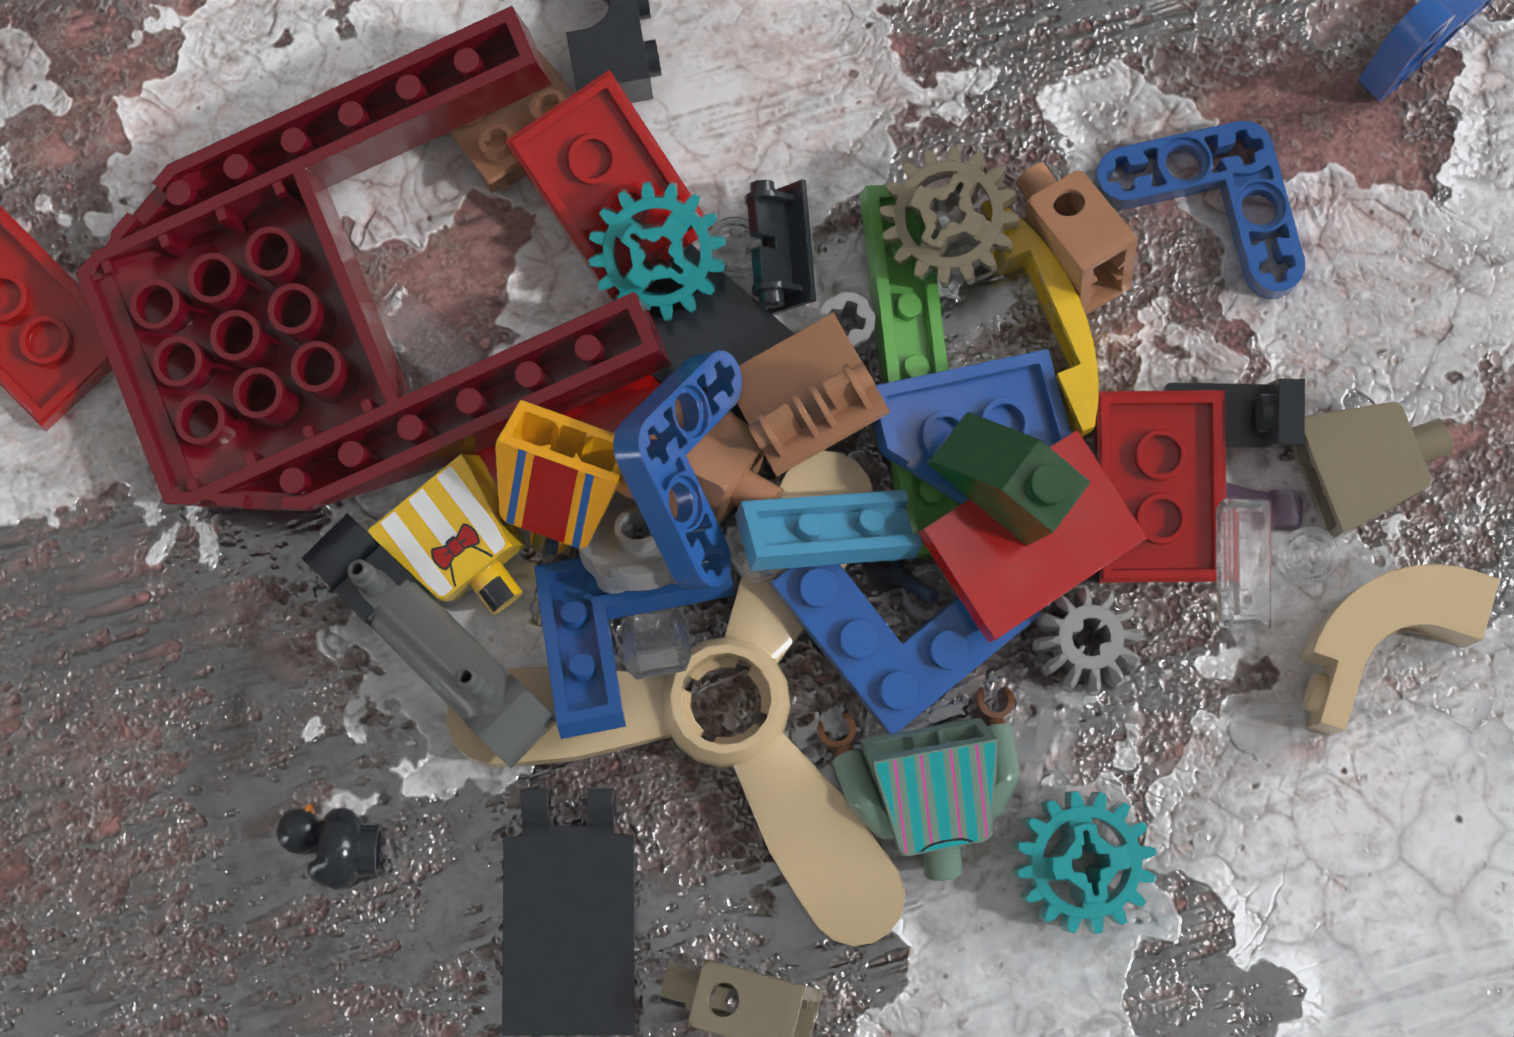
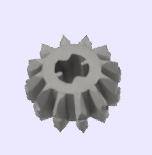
M1086 585L1079 586L1075 590L1074 595L1075 607L1067 597L1062 595L1051 603L1058 617L1041 613L1035 621V624L1041 630L1053 635L1041 637L1032 642L1033 652H1053L1054 655L1052 659L1048 660L1041 667L1040 671L1045 677L1052 675L1060 666L1067 671L1060 687L1064 692H1071L1076 686L1079 677L1082 676L1087 695L1090 697L1096 696L1100 693L1101 689L1100 675L1107 684L1113 688H1118L1125 682L1123 673L1118 665L1131 669L1139 665L1140 657L1123 646L1134 645L1142 641L1144 638L1143 631L1139 629L1123 630L1122 624L1127 622L1134 615L1135 611L1128 605L1116 614L1111 612L1109 608L1114 601L1115 594L1109 589H1106L1100 595L1096 605H1092L1091 592ZM1083 626L1092 628L1090 636L1092 637L1098 633L1102 644L1092 652L1091 656L1082 653L1085 649L1084 645L1079 649L1074 646L1073 638L1083 630Z

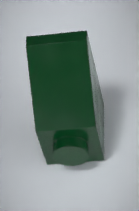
M970 412L965 413L927 462L931 468L1026 546L1054 533L1091 483L1040 439Z

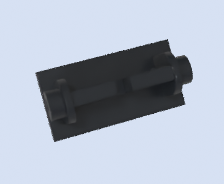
M801 179L775 189V183L772 180H756L751 182L750 193L744 196L745 204L748 207L750 237L761 239V246L751 249L754 282L752 295L759 297V306L767 308L772 315L815 302L816 290L806 180Z

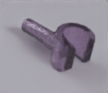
M1226 482V498L1257 508H1267L1268 528L1283 531L1300 529L1303 521V500L1297 492L1289 489H1278L1269 492L1256 491Z

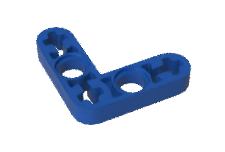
M1420 0L1390 31L1358 78V82L1379 102L1383 101L1493 0Z
M1236 121L1118 147L1107 152L1100 160L1093 178V184L1116 210L1131 209L1220 189L1244 280L1248 288L1257 296L1265 299H1279L1288 295L1302 279L1305 271V257L1274 145L1269 133L1261 125L1251 121ZM1236 140H1241L1244 148H1255L1256 152L1249 161V165H1244L1240 156L1221 158L1215 168L1217 173L1212 172V157L1230 152ZM1209 144L1213 146L1212 153L1208 147ZM1175 151L1191 153L1199 164L1198 175L1189 180L1175 178L1166 167V157ZM1148 158H1153V176L1149 174L1134 179L1130 191H1123L1119 182L1109 183L1108 179L1112 177L1116 166H1122L1126 175H1133L1145 172L1149 164ZM1153 177L1158 186H1152ZM1251 195H1260L1267 198L1274 207L1275 216L1273 221L1265 225L1251 223L1242 212V201ZM1276 233H1280L1281 237H1276L1270 246L1273 259L1276 264L1286 263L1289 268L1280 278V282H1276L1272 273L1262 274L1259 269L1268 259L1265 239L1272 237ZM1251 241H1261L1255 246L1251 244Z
M722 350L695 354L687 358L620 423L615 431L613 440L617 465L673 579L685 590L719 587L725 583L731 568V552L726 538L686 456L736 405L741 396L742 374L739 365L731 354ZM707 387L708 393H704L701 388ZM676 399L679 400L683 410L684 423L682 428L679 426L676 417ZM655 434L657 439L650 440L649 435ZM670 489L674 491L677 500V516L675 519L669 507Z

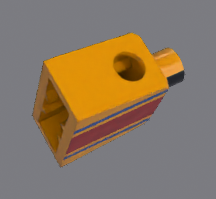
M520 400L498 437L495 447L499 513L506 523L531 531L530 543L532 547L545 555L560 554L568 545L578 549L588 547L623 477L614 455L613 440L615 433Z

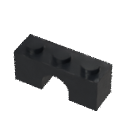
M602 0L608 5L609 9L599 23L590 28L566 32L576 91L605 71L610 70L631 103L653 99L651 78L662 76L656 39L644 41L640 21L651 19L649 1Z

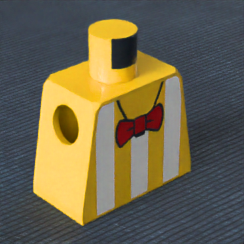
M460 454L368 529L371 536L436 598L443 602L459 600L473 589L492 615H496L514 603L523 594V591L503 564L525 547V540L517 526L506 523L500 516L498 488L479 455Z

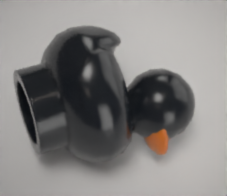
M310 803L304 809L289 811L278 822L277 839L280 845L288 852L296 854L307 853L317 846L316 859L308 864L307 873L314 882L334 890L346 889L355 883L359 876H378L382 853L381 824L364 823L358 814L345 807L333 808L325 815L323 820H319L316 816L315 808Z

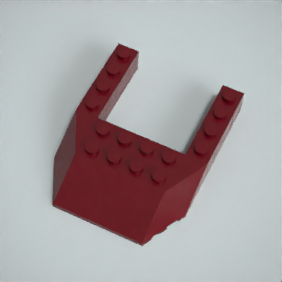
M513 6L167 164L152 182L156 185L155 189L133 215L127 212L112 229L108 243L103 248L95 250L76 272L77 279L164 504L311 511L441 469L460 454L472 455L495 445L520 400L559 414H564L672 365L648 307L634 291L415 391L410 392L328 188L551 86L552 82L531 33Z

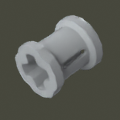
M844 291L824 302L819 311V320L833 312L840 325L844 317L854 319L855 329L849 332L848 339L860 358L868 351L872 343L875 314L865 297L854 292Z

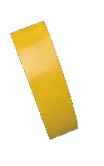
M990 200L982 202L979 214L985 216L986 220L991 222L992 205ZM1008 207L1004 209V211H1009V212L1014 213V212H1013L1011 209H1009ZM1019 217L1020 223L1018 228L1003 231V234L1013 243L1011 253L995 249L992 255L1000 276L1024 267L1068 367L1067 370L1057 373L1056 379L1071 433L1078 430L1085 441L1095 427L1099 391L1097 359L1088 320L1080 299L1056 256L1041 237Z

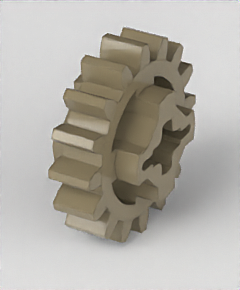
M951 146L947 155V161L938 162L936 155L931 149L926 150L924 157L925 167L918 170L914 165L906 161L902 167L908 179L904 185L889 182L886 186L888 193L896 200V205L880 207L882 219L895 223V226L882 233L884 241L887 245L903 244L898 249L894 258L900 267L908 265L915 260L917 263L914 275L921 282L930 275L931 271L938 272L942 288H949L953 273L960 272L968 285L974 284L975 273L973 268L981 264L985 269L993 273L998 269L992 255L995 249L1010 253L1013 249L1012 241L1003 234V231L1019 227V216L1015 213L1004 211L1005 208L1010 207L1017 201L1014 189H997L1005 179L1004 171L999 166L985 174L983 172L985 165L984 155L978 151L971 157L968 163H965L961 160L958 146ZM951 178L949 184L931 190L925 188L937 180ZM979 189L987 195L991 202V222L974 210L973 206L978 198L977 193ZM954 206H958L963 219L962 223L959 224L951 221L945 229H941L937 213L939 211L950 213ZM909 213L914 214L916 219L923 221L926 229L921 236L922 243L920 246L915 243L910 235L908 227ZM967 244L975 247L963 255L947 257L951 250Z

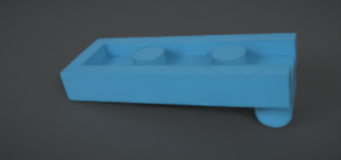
M906 490L741 501L735 514L750 571L873 561L894 562L901 559L915 558L923 545L918 533L913 534L905 509L909 501Z

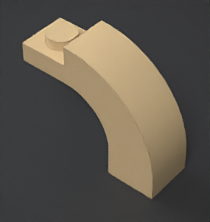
M1443 564L1408 566L1378 576L1338 601L1315 626L1299 659L1324 668L1322 674L1315 672L1312 675L1305 692L1303 709L1311 711L1306 728L1328 736L1346 731L1365 664L1374 648L1389 635L1416 633L1462 648L1482 641L1500 579L1459 566Z

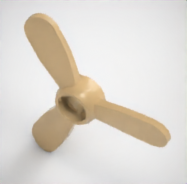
M824 450L791 468L784 475L779 487L784 489L782 498L873 492L869 476L857 461L843 453ZM746 559L724 638L704 640L683 652L667 672V676L617 671L626 727L561 739L556 723L514 766L578 761L672 737L677 747L697 762L719 768L734 767L770 854L816 926L833 941L851 946L871 944L889 934L902 917L906 893L900 872L875 835L848 807L844 795L783 734L791 704L788 682L778 664L803 633L804 628L768 584L786 569L750 571ZM840 564V565L842 566L843 569H845V567H846L847 564ZM737 664L748 667L750 669L748 676L757 685L761 696L760 712L767 715V719L761 727L753 724L742 734L733 737H716L714 742L701 738L704 730L695 721L691 710L692 694L686 691V687L692 679L699 681L708 672L720 668L735 669ZM549 667L506 669L556 718ZM448 706L447 728L456 749L472 763L492 768L509 767Z

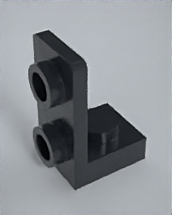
M1279 378L1268 384L1168 383L1163 387V391L1225 390L1226 448L1288 449L1305 444V379Z

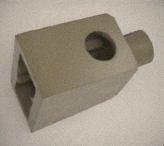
M1388 402L1305 416V444L1292 447V451L1327 540L1330 543L1407 502L1432 486V478L1426 463L1452 454L1453 443L1450 432L1441 419L1437 418L1411 427L1403 406L1399 402Z
M705 959L701 971L670 964L663 980L660 1000L665 1004L691 1010L688 1026L726 1037H812L823 990ZM731 989L737 990L739 995V1004L734 1013L728 1012L725 1005L726 996Z

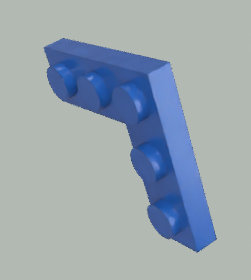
M580 557L534 566L554 709L560 738L565 739L626 727L609 620L734 596L731 571L725 583L714 588L685 590L678 584L671 583L652 590H626L622 593L610 594L602 591L597 586L595 577L585 569Z
M840 564L787 568L768 583L886 734L898 733L1041 615L1038 611L998 639L988 643L957 596L903 641H900Z

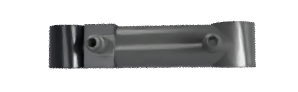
M348 513L301 557L510 768L557 723L556 718Z

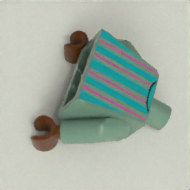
M981 687L972 695L969 701L970 714L974 719L860 739L862 752L853 748L856 724L849 714L842 712L841 715L849 733L842 741L830 740L824 733V726L821 720L818 723V742L827 752L836 755V758L832 761V766L848 807L877 838L892 839L900 855L912 856L922 854L924 874L927 879L945 881L954 879L963 873L960 846L986 842L992 836L993 819L1003 813L1020 778L1013 728L1005 723V717L1014 708L1015 697L1013 692L1006 687H1002L997 694L1000 706L999 712H994L987 708L984 703V690Z

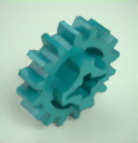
M646 181L643 183L642 198L635 200L625 189L618 193L619 201L623 208L619 212L612 208L603 207L599 214L609 224L607 230H592L589 237L593 242L603 245V252L592 255L588 260L589 266L605 267L607 274L597 284L600 291L615 286L620 291L617 299L635 291L649 311L651 306H660L661 314L666 321L672 319L673 304L681 302L690 313L696 310V301L692 293L697 289L708 295L713 294L715 286L706 275L708 271L724 272L725 262L712 256V250L726 245V239L724 235L709 234L708 228L715 223L718 216L715 211L701 216L695 211L701 197L698 193L695 192L683 202L677 199V183L670 182L664 196L655 194L651 181ZM659 208L672 211L664 222L644 224L637 218L632 217L636 213L647 209ZM690 225L694 228L700 243L701 254L699 264H696L684 251L682 237ZM661 236L667 237L671 241L668 253L674 258V262L668 263L663 259H659L654 266L647 263L644 259L648 249L641 243L642 239L647 238L649 241L656 242ZM617 237L630 248L632 267L625 276L620 270L616 259L615 244ZM672 278L678 284H683L676 289L666 292L645 290L651 280Z
M1079 791L1065 792V808H1061L1053 799H1045L1041 802L1042 811L1046 817L1043 821L1031 817H1025L1022 821L1025 828L1032 833L1029 842L1015 841L1012 845L1014 850L1026 855V864L1018 865L1011 869L1012 876L1026 878L1030 881L1031 885L1020 895L1023 902L1033 903L1042 900L1044 903L1040 908L1038 918L1050 923L1061 913L1062 930L1076 933L1081 919H1084L1088 931L1094 934L1103 933V917L1105 916L1115 924L1124 925L1128 921L1123 906L1129 903L1143 907L1146 903L1143 896L1136 890L1139 882L1152 883L1156 880V875L1142 869V860L1155 856L1157 854L1156 848L1139 845L1137 840L1147 830L1148 826L1145 822L1136 821L1127 824L1124 821L1130 809V806L1125 802H1117L1109 810H1106V793L1092 792L1086 806H1084L1083 798ZM1092 819L1098 820L1110 828L1120 843L1109 844L1098 836L1097 825L1092 823ZM1060 827V840L1051 853L1044 854L1048 840ZM1083 851L1091 852L1095 855V864L1087 866L1085 873L1074 871L1072 868V859L1081 857ZM1118 870H1123L1117 887L1108 896L1107 886ZM1060 880L1070 887L1071 898L1076 900V906L1058 897L1047 881Z

